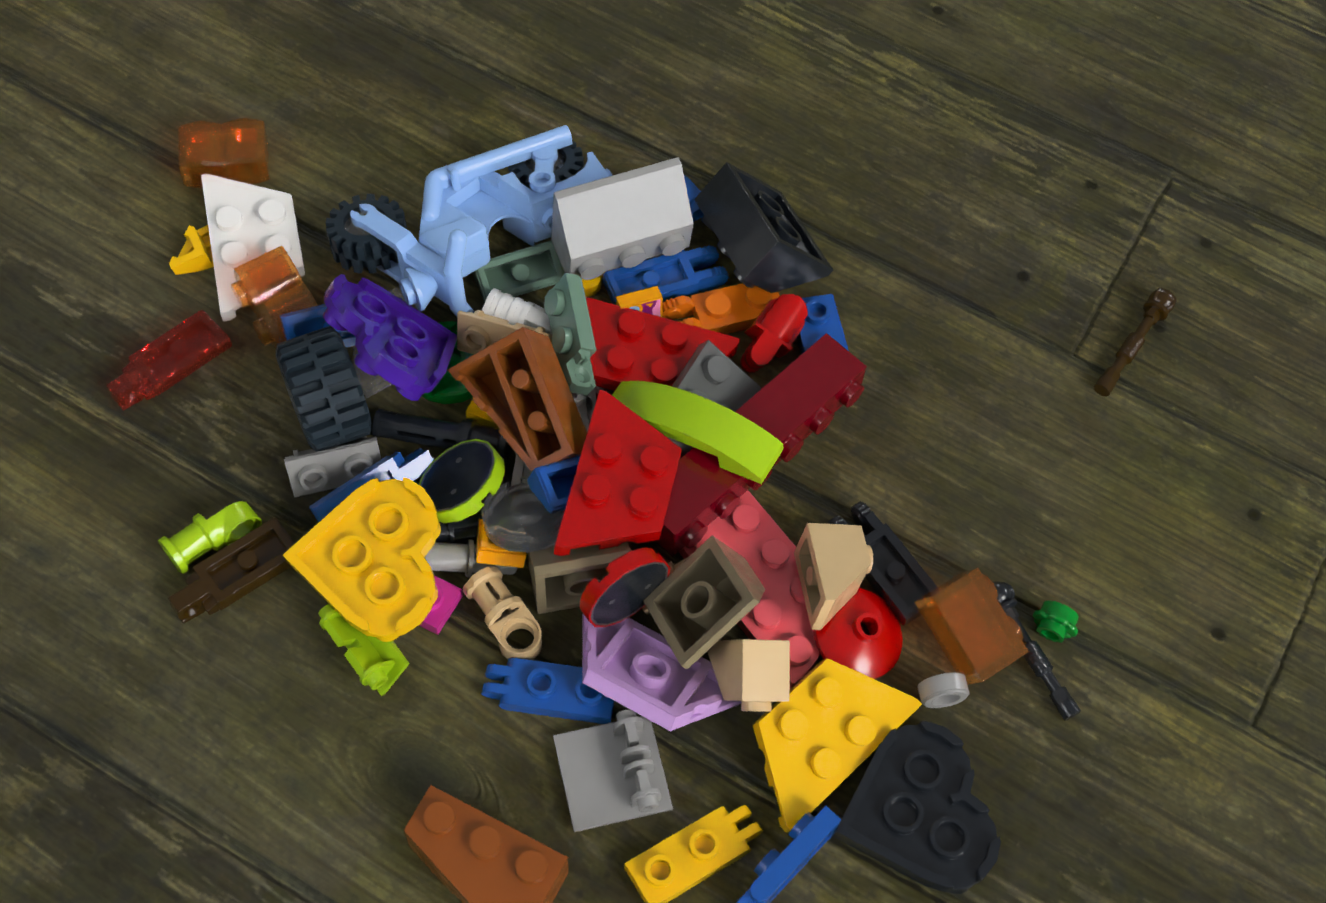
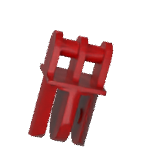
M782 294L778 298L772 299L763 308L752 326L744 332L753 339L740 359V365L744 371L748 373L756 372L768 364L774 355L781 358L792 350L793 347L791 345L801 332L808 315L806 303L801 297L794 294Z

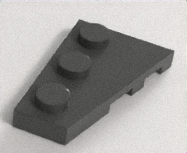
M709 340L697 347L672 386L712 400L734 412L762 389ZM667 437L682 449L680 459L693 448Z

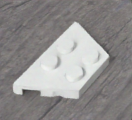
M202 174L201 179L219 308L222 320L225 322L237 317L235 311L255 298L258 302H261L274 294L278 287L289 285L305 275L292 194L211 174Z

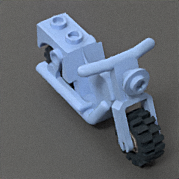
M564 125L431 171L427 175L424 184L419 243L413 234L407 230L404 211L402 208H399V203L395 200L389 203L388 197L383 195L380 196L378 201L375 200L374 194H367L366 200L360 201V197L357 195L352 197L353 203L348 204L345 200L338 203L340 210L333 208L329 212L330 218H326V232L333 258L336 263L341 262L342 268L348 270L353 265L354 273H362L363 267H368L369 274L377 273L376 268L399 282L402 296L408 306L415 304L419 311H423L433 296L449 305L450 310L457 317L459 310L475 312L466 301L463 277L489 263L491 256L488 237L492 226L497 221L503 219L505 230L529 245L534 246V242L536 243L551 237L554 192L610 177L612 174L609 169H604L593 152L587 153V163L584 167L583 151L572 140L568 126ZM508 167V174L500 175L495 172Z

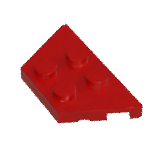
M586 297L597 349L590 357L595 384L598 387L615 391L621 381H646L673 386L697 347L707 340L712 342L727 357L732 358L737 352L740 338L629 308L621 309L618 305Z
M599 390L555 543L554 555H570L571 549L598 545L599 550L618 547L624 542L643 543L660 539L682 449L604 390Z

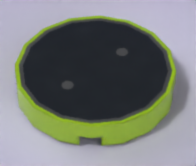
M480 439L462 441L439 455L424 472L419 483L434 502L438 521L441 523L462 521L481 510L484 506L481 500L489 492L494 496L500 488L505 474L504 459L488 441Z

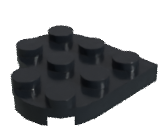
M920 721L919 725H905L898 730L895 728L884 738L877 748L833 836L926 887L954 894L967 892L972 886L980 883L997 862L1001 844L1000 836L997 838L996 826L988 815L990 810L987 805L970 793L975 774L974 769L971 770L970 759L962 748L964 743L946 727L928 721Z

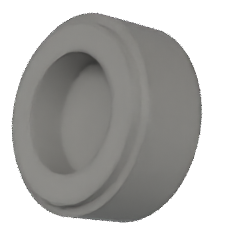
M962 673L935 675L921 681L917 686L921 703L928 708L952 706L964 701L970 694L966 677Z

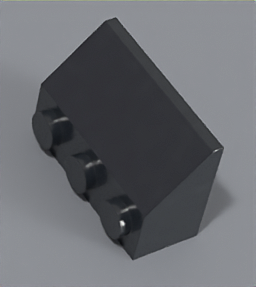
M726 162L694 199L704 214L701 217L703 223L716 234L720 240L717 243L718 248L732 260L736 267L734 274L746 286L753 288L756 285L770 293H775L827 277L833 271V268L782 192L732 164Z

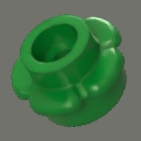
M1050 600L1044 601L1041 609L1033 613L1034 622L1038 625L1037 632L1048 640L1060 643L1065 638L1075 637L1078 634L1076 624L1079 620V615L1062 603Z

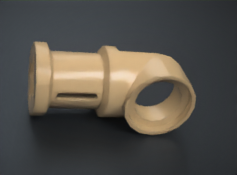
M488 566L479 570L463 586L464 594L468 599H474L486 615L484 622L499 641L501 653L507 660L509 658L534 660L542 649V633L537 620L521 598L510 593L502 582L503 574L497 566ZM517 629L528 630L534 636L532 644L524 649H515L506 640L508 635Z

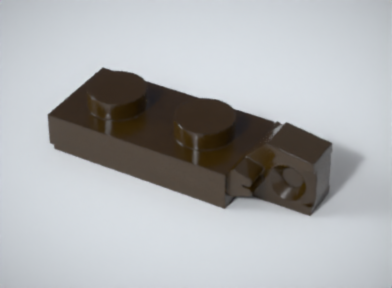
M272 518L192 567L194 573L185 579L188 586L168 597L172 609L183 624L205 611L211 615L218 612L219 609H225L292 567L283 557V554L295 542L278 519Z

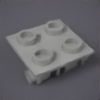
M631 709L618 712L616 714L618 721L553 735L574 832L673 810L652 722L643 716H637L636 712Z

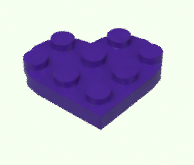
M340 274L332 281L324 295L327 309L323 314V318L333 328L340 331L348 330L356 336L355 346L359 353L354 359L355 364L369 375H380L386 381L395 385L397 391L409 400L418 401L423 393H430L447 371L457 341V335L366 278H361L359 283L355 284L347 281L344 274Z

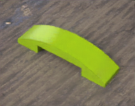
M621 381L612 394L613 397L664 436L717 456L721 469L759 484L763 483L784 449L781 441L742 415L712 400L679 388L646 381Z

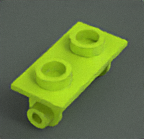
M330 604L325 605L318 613L321 618L319 625L329 633L338 647L346 646L348 650L344 656L360 677L359 681L363 686L369 685L372 690H377L381 696L385 695L410 663L394 641L382 642L376 637L366 636L352 627Z

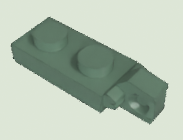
M565 273L545 296L544 309L549 318L552 333L551 343L571 393L587 396L596 387L590 357L597 349L582 278L576 274Z

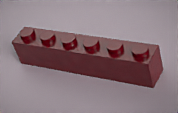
M826 333L735 412L757 424L783 443L784 449L773 465L774 467L781 460L788 462L795 457L803 446V440L812 432L816 435L823 432L833 420L834 413L841 406L844 405L848 408L859 399L864 391V386L861 384L867 366ZM693 447L679 460L660 539L655 541L672 557L684 546L688 549L694 547L704 537L708 529L707 526L717 517L724 519L729 516L738 506L740 496L749 488L753 490L759 489L768 480L772 473V468L763 483L759 484L721 469L717 456Z

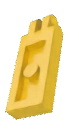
M743 805L730 813L727 812L724 806L719 807L624 864V869L644 903H668L747 855L751 851L747 842L763 832L758 822H754L740 831L736 825L752 815L748 806Z

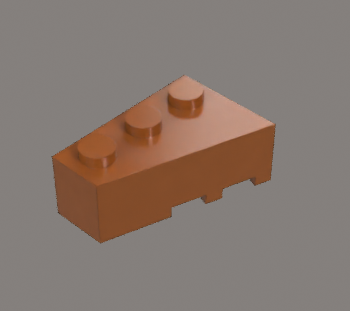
M522 327L448 369L451 375L456 380L461 381L474 397L473 401L479 409L485 411L500 428L498 432L531 472L537 467L581 456L587 431L549 336Z
M432 785L428 788L403 830L409 847L461 903H553L569 873L567 856Z

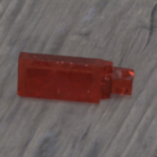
M204 310L198 311L128 357L130 363L122 369L123 374L107 384L112 399L122 410H125L142 401L144 397L146 400L154 398L156 394L157 396L232 347L230 337Z

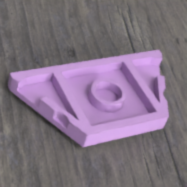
M582 614V683L602 693L604 696L611 698L669 731L741 704V701H727L723 699L712 664L703 657H700L689 669H685L680 665L664 636L631 618L607 627H594L585 615Z

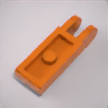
M741 283L690 295V297L682 295L663 302L662 317L673 320L693 315L694 318H686L678 322L722 334H729L750 328L763 308L772 299L778 298L780 295L779 292L770 293L756 285L750 288Z

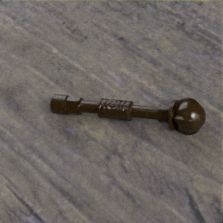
M1158 288L1150 294L1143 306L1145 312L1143 315L1144 319L1136 331L1128 335L1117 351V359L1113 365L1106 369L1094 385L1096 393L1104 397L1110 395L1116 386V382L1121 377L1120 372L1126 364L1132 362L1145 343L1144 337L1149 329L1158 321L1165 320L1168 313L1173 310L1177 298L1170 290Z

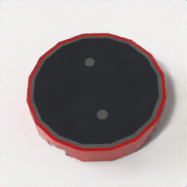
M643 547L629 551L609 563L605 568L609 574L600 582L596 577L591 579L581 595L580 610L594 627H607L620 623L646 606L643 600L669 576L671 567L659 552L656 553L653 548Z

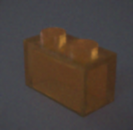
M979 568L956 575L915 601L916 606L956 673L964 674L967 684L984 682L1029 652L1022 641L1023 634L1019 625L1013 618L1006 615L997 600L998 592L995 585L986 575L981 573Z

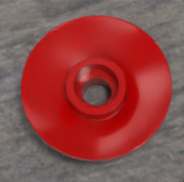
M862 588L858 589L857 593L821 630H813L816 646L824 660L828 658L873 679L888 673L897 663L902 650V630L897 617L881 597ZM861 623L868 628L870 635L863 632Z

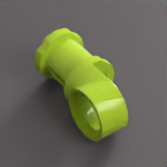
M234 502L207 520L201 514H196L192 517L193 523L170 538L163 536L158 542L180 573L185 574L189 571L188 565L212 549L219 551L226 545L232 544L261 526L262 520L247 502Z

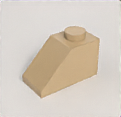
M807 523L794 551V556L812 630H821L857 593L865 575L870 573L872 569L873 551L870 545H866L861 525Z
M720 640L707 651L723 699L727 701H741V711L770 712L771 701L789 702L790 640Z

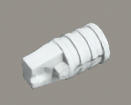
M496 288L491 290L482 309L484 314L509 320L508 324L511 325L520 323L534 328L538 326L544 327L546 333L552 335L549 318L544 308L530 301L526 302L519 297H513L511 294L503 293Z

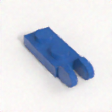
M709 245L686 252L682 250L672 256H658L645 260L632 268L620 267L607 271L603 274V283L612 304L615 305L617 296L653 286H658L663 302L678 296H688L698 293V291L707 292L714 288L717 289L728 282L729 275L726 269L720 266L702 270L715 264L719 258L716 248Z

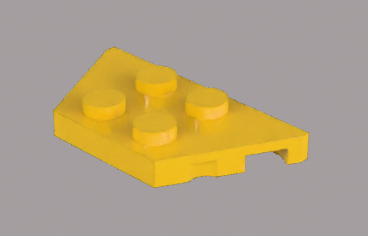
M828 658L820 661L790 689L789 702H776L771 707L770 712L764 713L753 724L758 747L765 755L764 769L769 787H774L781 813V817H778L783 831L790 832L807 812L811 813L879 747L891 730L897 729L922 703L911 695Z

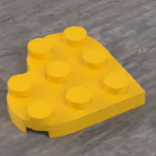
M376 478L355 489L286 551L283 557L352 627L366 636L376 637L382 642H391L419 626L431 611L433 604L438 598L434 573L424 557L439 537L441 526L434 502L422 486L409 478H403V481L389 479L381 482Z

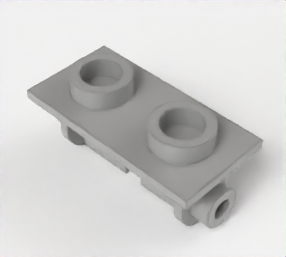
M364 436L335 448L315 452L313 449L300 452L293 450L294 455L285 457L284 462L295 498L338 488L381 460L376 436L370 438Z

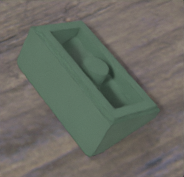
M548 241L491 258L488 264L472 272L485 303L493 288L516 297L555 285L565 272L552 241Z

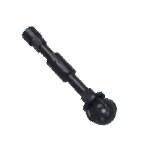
M999 581L987 584L980 597L982 607L986 611L991 612L993 617H1000L1004 625L1008 624L1022 646L1020 649L1022 655L1028 661L1036 677L1043 679L1051 692L1049 696L1064 721L1081 712L1080 708L1066 687H1061L1052 673L1053 666L1040 648V645L1036 640H1031L1019 621L1018 617L1020 615L1015 609L1017 601L1014 599L1015 593L1012 586Z

